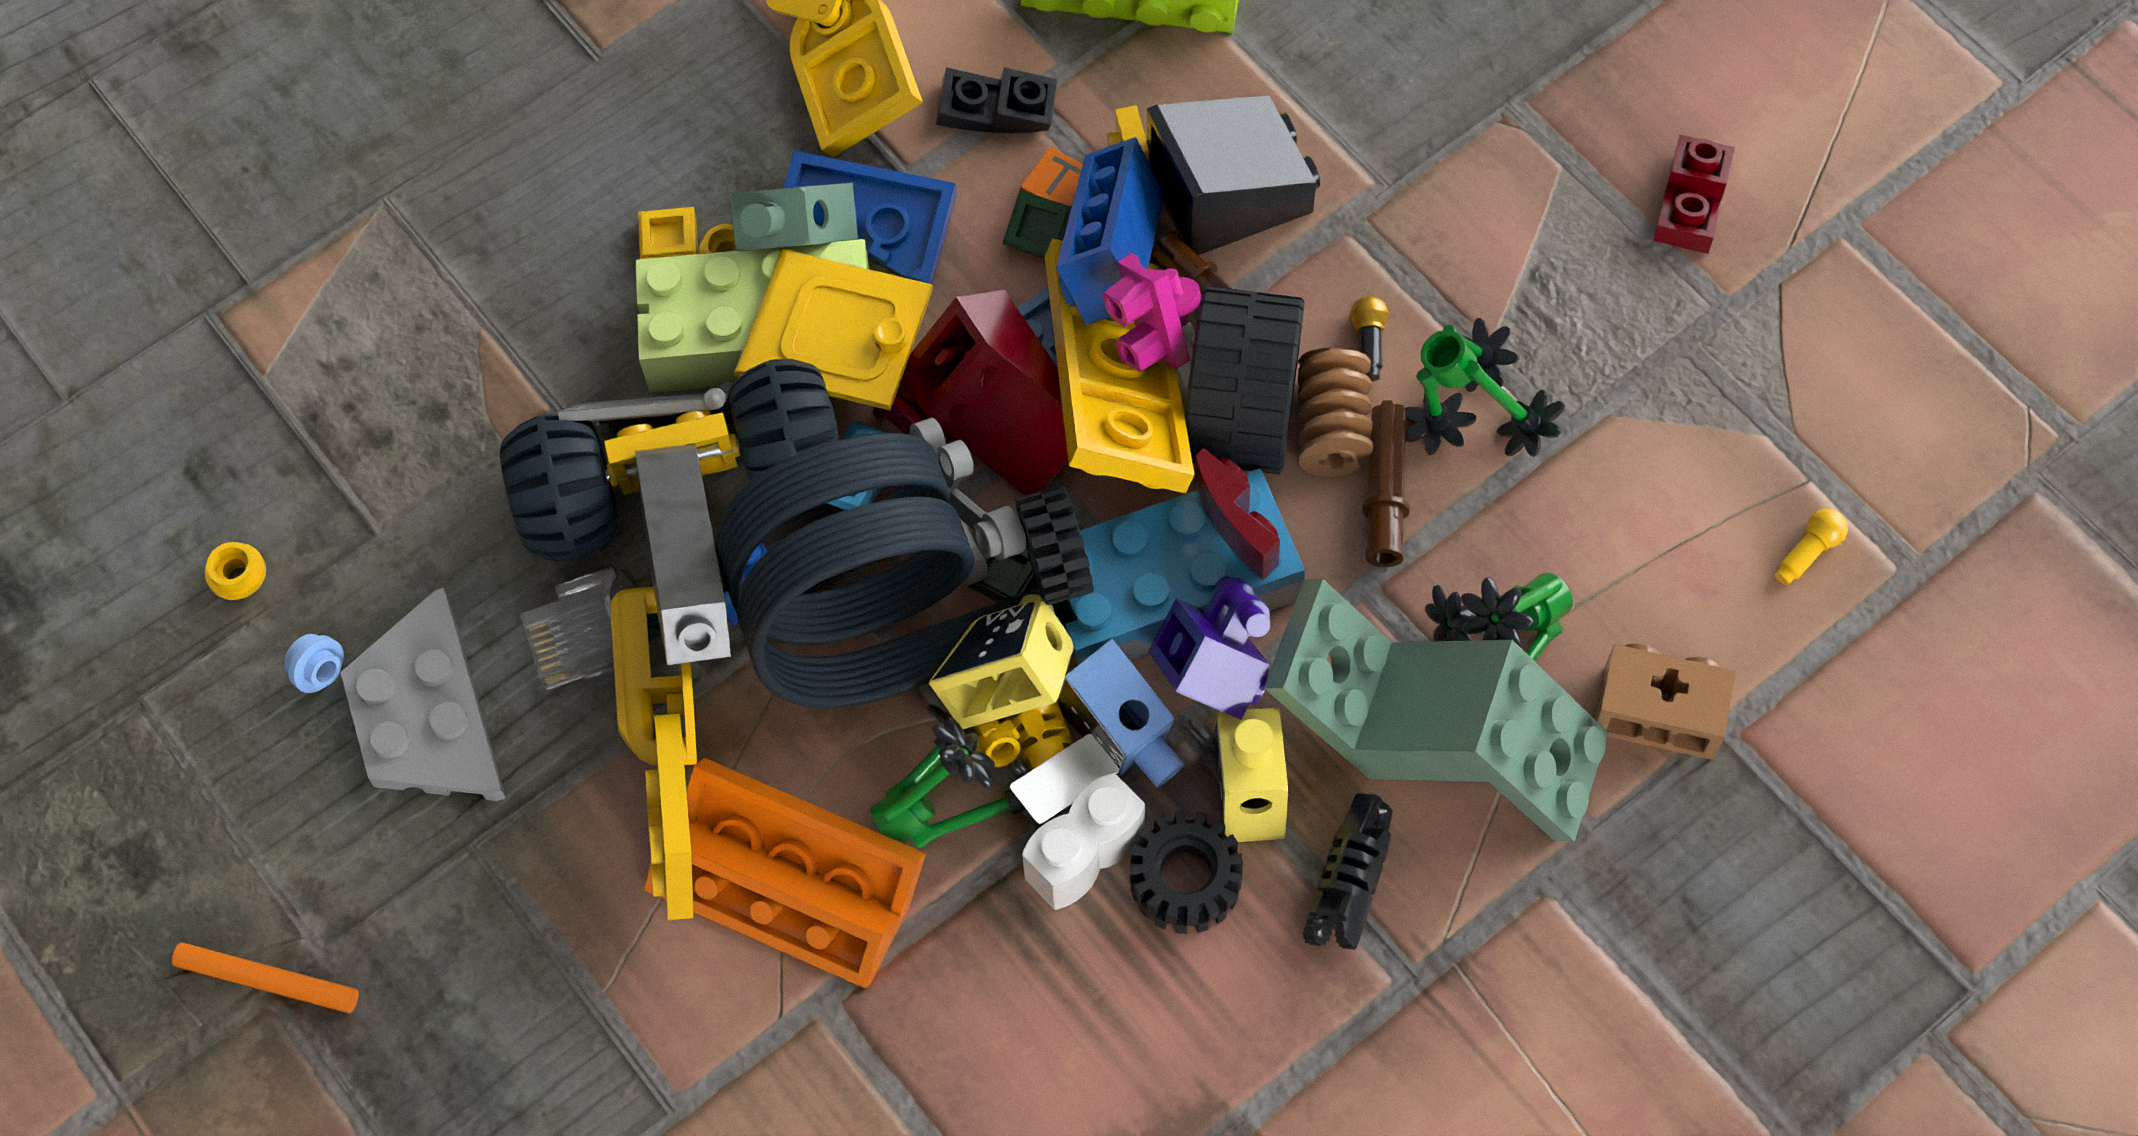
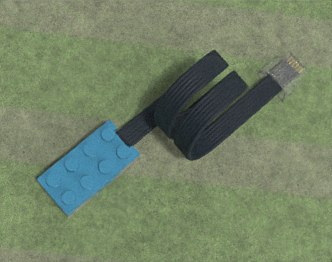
M881 433L844 439L804 451L777 463L752 479L737 493L725 509L715 538V550L723 592L725 593L728 590L731 603L737 613L739 626L752 665L759 680L768 690L781 699L806 707L842 708L878 701L928 684L975 620L979 617L1017 606L1026 595H1040L1038 588L880 644L845 654L820 657L799 656L776 649L765 641L766 638L789 644L818 645L859 637L900 622L927 609L948 596L966 580L974 566V553L968 542L959 514L955 507L950 504V491L935 451L926 440L910 434ZM1261 468L1245 473L1250 484V506L1248 513L1256 511L1266 517L1276 528L1280 538L1279 565L1263 581L1235 555L1220 536L1205 509L1199 490L1080 530V535H1082L1085 545V553L1090 565L1089 569L1092 574L1094 591L1093 593L1052 604L1054 614L1072 639L1074 649L1071 658L1075 667L1111 639L1114 640L1129 660L1149 654L1148 650L1175 599L1177 598L1205 611L1215 593L1216 583L1225 576L1244 580L1252 588L1255 595L1266 604L1269 611L1296 602L1303 580H1305V569ZM903 486L880 502L833 514L795 531L784 539L764 545L767 552L755 563L746 578H743L746 564L758 545L771 532L793 517L821 504L852 494L884 487ZM918 552L909 559L883 572L855 583L827 591L801 594L827 578L859 568L876 560ZM613 566L555 585L559 601L520 614L539 679L546 690L583 677L591 691L615 683L610 605L615 594L623 590ZM658 613L646 614L648 640L662 636Z

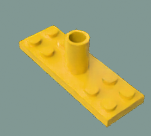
M1052 238L1045 255L1069 466L1082 469L1092 475L1113 476L1138 482L1151 489L1164 488L1186 494L1194 477V469L1177 370L1164 361L1159 360L1138 372L1120 359L1115 341L1135 328L1134 321L1127 326L1106 319L1089 325L1085 324L1077 307H1070L1062 295L1059 284L1060 274L1056 269L1063 241ZM1149 263L1148 269L1159 270V266Z

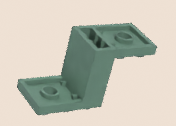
M1324 579L1303 580L1264 686L1267 692L1368 779L1489 782L1552 840L1575 842L1582 816H1584L1588 808V797L1599 762L1605 753V742L1608 732L1513 640L1391 642ZM1328 655H1330V658H1331V665H1330L1329 661L1327 660Z

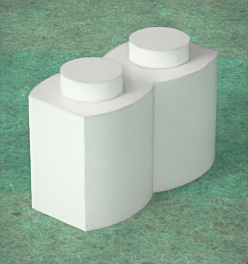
M1115 773L1096 779L1079 793L1070 808L1069 814L1061 815L1048 821L1031 836L1022 854L1025 880L1054 910L1064 908L1076 902L1092 887L1100 869L1110 867L1122 861L1131 853L1133 844L1138 845L1139 834L1145 828V803Z

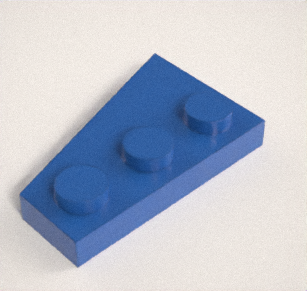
M798 151L793 152L783 188L853 183L857 240L865 239L868 259L900 277L933 285L957 196L956 183ZM817 202L813 208V217L815 223L822 227L824 211L821 204Z

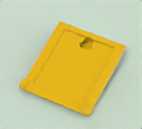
M782 249L734 375L739 378L748 369L765 361L794 359L817 367L824 379L828 396L891 410L931 297L933 286L932 284L797 253L790 249ZM876 342L881 346V350L877 347Z

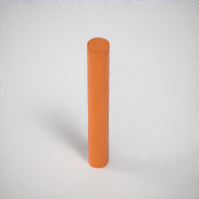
M183 942L176 946L172 956V965L174 967L349 1014L355 1009L359 997L358 989Z

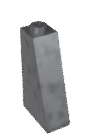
M696 444L635 451L647 560L667 665L731 657L726 604Z

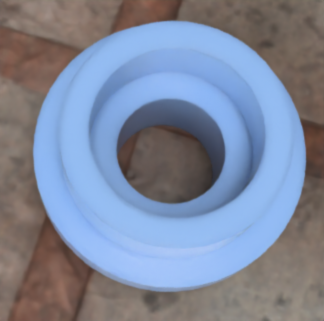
M307 634L300 637L290 646L284 659V667L290 682L305 693L317 692L336 680L341 671L344 660L343 648L336 640L326 635Z

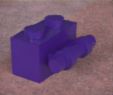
M1230 576L1222 577L1216 583L1215 593L1205 611L1182 600L1175 599L1148 652L1176 692L1242 720L1249 705L1257 703L1262 697L1269 675L1268 669L1270 664L1248 638V636L1262 637L1267 634L1271 626L1269 609L1244 580Z

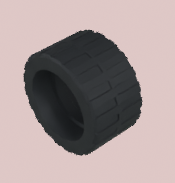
M1208 286L1203 290L1194 337L1185 409V423L1192 464H1196V455L1205 448L1219 460L1222 458L1231 460L1241 470L1254 471L1261 468L1263 473L1280 474L1283 471L1305 301L1302 297Z

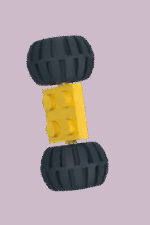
M794 359L765 361L748 369L730 387L729 403L738 436L737 439L735 434L729 435L723 412L711 415V412L708 410L692 411L679 416L676 419V424L655 429L651 425L640 424L620 430L617 433L618 438L604 441L609 464L606 463L596 429L588 420L572 422L559 420L558 414H543L519 424L502 441L500 446V462L511 513L523 546L530 554L552 561H575L603 548L615 537L619 528L618 510L613 487L618 486L619 483L624 495L639 491L635 451L696 444L701 475L704 476L737 468L735 457L740 456L739 450H741L750 482L768 468L787 458L822 445L840 441L832 402L829 400L821 372L812 364Z

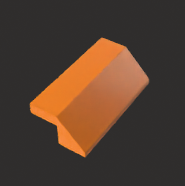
M703 758L694 765L687 789L692 860L693 912L867 989L872 983L910 907L926 853L707 758ZM650 865L644 890L653 894ZM659 896L666 900V896Z

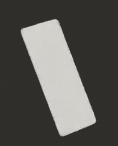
M1087 734L1010 785V789L1035 821L1042 824L1071 805L1079 793L1090 783L1105 775L1117 774L1119 768L1091 734Z

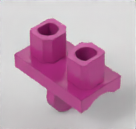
M1130 253L1117 262L1122 279L1102 293L1106 311L1113 320L1123 326H1127L1133 321L1135 324V328L1115 341L1119 357L1125 364L1138 372L1159 360L1178 369L1191 361L1182 326L1190 322L1189 313L1193 312L1200 305L1201 292L1199 284L1192 279L1179 277L1176 269L1170 268L1162 271L1144 268L1140 265L1138 256Z

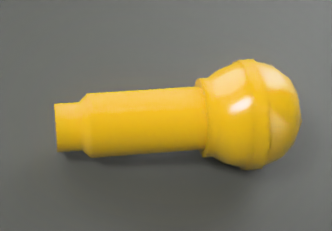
M1828 508L1813 512L1809 516L1804 537L1780 563V568L1774 574L1776 579L1782 584L1789 586L1794 579L1801 577L1823 551L1825 552L1830 548L1841 545L1848 533L1847 520L1840 512Z

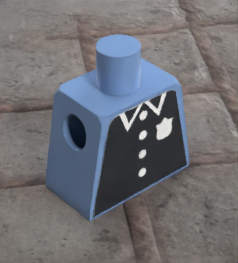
M1113 639L1065 675L1057 701L1063 717L1082 738L1087 734H1091L1118 766L1119 772L1117 775H1123L1136 764L1154 786L1159 788L1184 767V762L1165 741L1174 721L1171 712ZM1124 726H1130V727L1134 728L1135 730L1127 729V728L1124 727Z

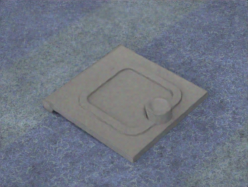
M724 381L720 384L719 388L709 389L706 393L579 403L558 412L559 420L572 422L588 420L595 427L597 434L608 433V423H600V421L677 415L692 411L719 409L729 403V390L733 381Z

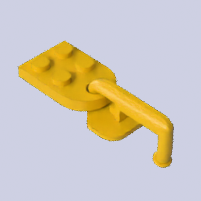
M766 0L768 6L775 12L797 18L790 38V57L821 150L832 158L923 103L893 17L883 1Z
M653 587L628 588L615 594L610 605L618 731L626 745L640 760L657 766V769L645 770L653 897L666 896L668 920L693 918L692 860L684 765L697 764L691 662L679 664L680 676L651 678L646 614L657 613ZM667 703L668 714L654 715L653 704ZM680 715H682L684 737H682Z

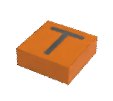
M1049 147L1020 186V190L1072 206L1083 163Z

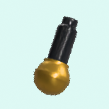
M1364 296L1352 305L1350 321L1359 335V352L1367 355L1371 360L1370 371L1365 375L1373 382L1380 379V370L1383 367L1382 333L1389 320V310L1386 303L1380 298Z

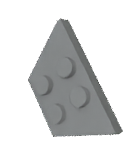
M443 587L432 592L340 672L367 776L374 787L395 790L416 787L422 789L425 793L448 796L450 791L483 794L486 800L499 801L506 797L450 599Z

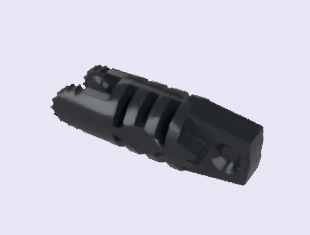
M1357 793L1342 826L1339 827L1334 835L1332 842L1334 848H1331L1321 876L1323 880L1319 881L1303 931V939L1309 945H1326V942L1330 941L1332 930L1335 929L1334 936L1336 937V943H1339V947L1355 950L1358 947L1373 900L1371 895L1375 894L1383 868L1382 863L1385 862L1391 833L1388 832L1393 810L1376 794Z

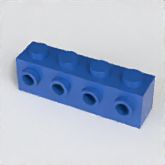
M1136 137L1085 155L1056 269L1060 274L1059 284L1065 301L1070 307H1077L1086 325L1103 319L1115 321L1106 311L1102 293L1122 279L1117 263L1119 260L1132 253L1138 256L1142 267L1148 269L1164 192Z

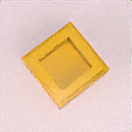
M694 207L638 212L640 259L698 254L697 217Z

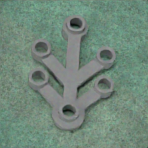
M934 418L912 424L910 426V435L926 440L935 451L950 491V504L955 507L959 514L968 542L974 553L975 562L973 569L962 584L969 586L985 580L988 577V567L985 558L995 557L1001 561L1025 551L1026 537L1022 523L1011 507L1005 506L986 513L957 489L963 477L973 473V460L963 441L957 440L946 444L943 431ZM968 526H969L971 529H973L974 539H973V537H972V535H971V533H970V530H969Z

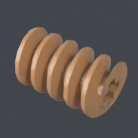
M1339 348L1310 350L1301 355L1298 360L1300 365L1297 376L1300 385L1298 389V403L1301 406L1298 413V423L1301 426L1298 444L1302 448L1299 451V465L1304 471L1315 476L1342 478L1356 472L1360 466L1357 460L1366 458L1373 450V442L1366 437L1372 431V421L1366 416L1371 412L1372 401L1366 396L1371 390V380L1365 375L1370 371L1371 360L1367 355L1353 350Z

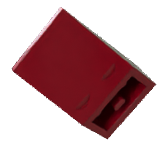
M1005 289L955 297L911 352L902 380L928 418H934L940 427L955 440L963 441L971 453L1026 496L1043 491L1068 463L1058 367Z

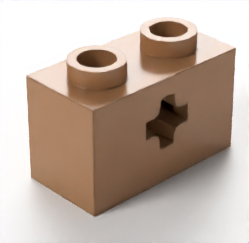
M1632 643L1625 646L1613 644L1604 668L1595 720L1608 732L1607 737L1714 760L1726 734L1736 671L1722 668L1717 662L1708 658L1689 657L1681 659L1663 655L1655 648L1645 644ZM1661 692L1668 694V701L1661 699Z

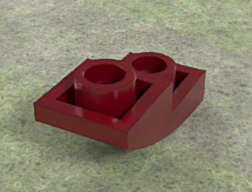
M1679 135L1653 241L1709 254L1735 147L1706 139Z
M1203 448L1196 455V484L1205 509L1220 536L1230 549L1263 581L1279 565L1280 538L1278 537V532L1273 524L1262 514L1256 511L1248 513L1250 506V484L1241 468L1227 458L1217 459Z

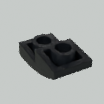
M946 67L942 79L935 125L992 133L1049 131L1052 122L1057 79L1005 67L1000 79Z

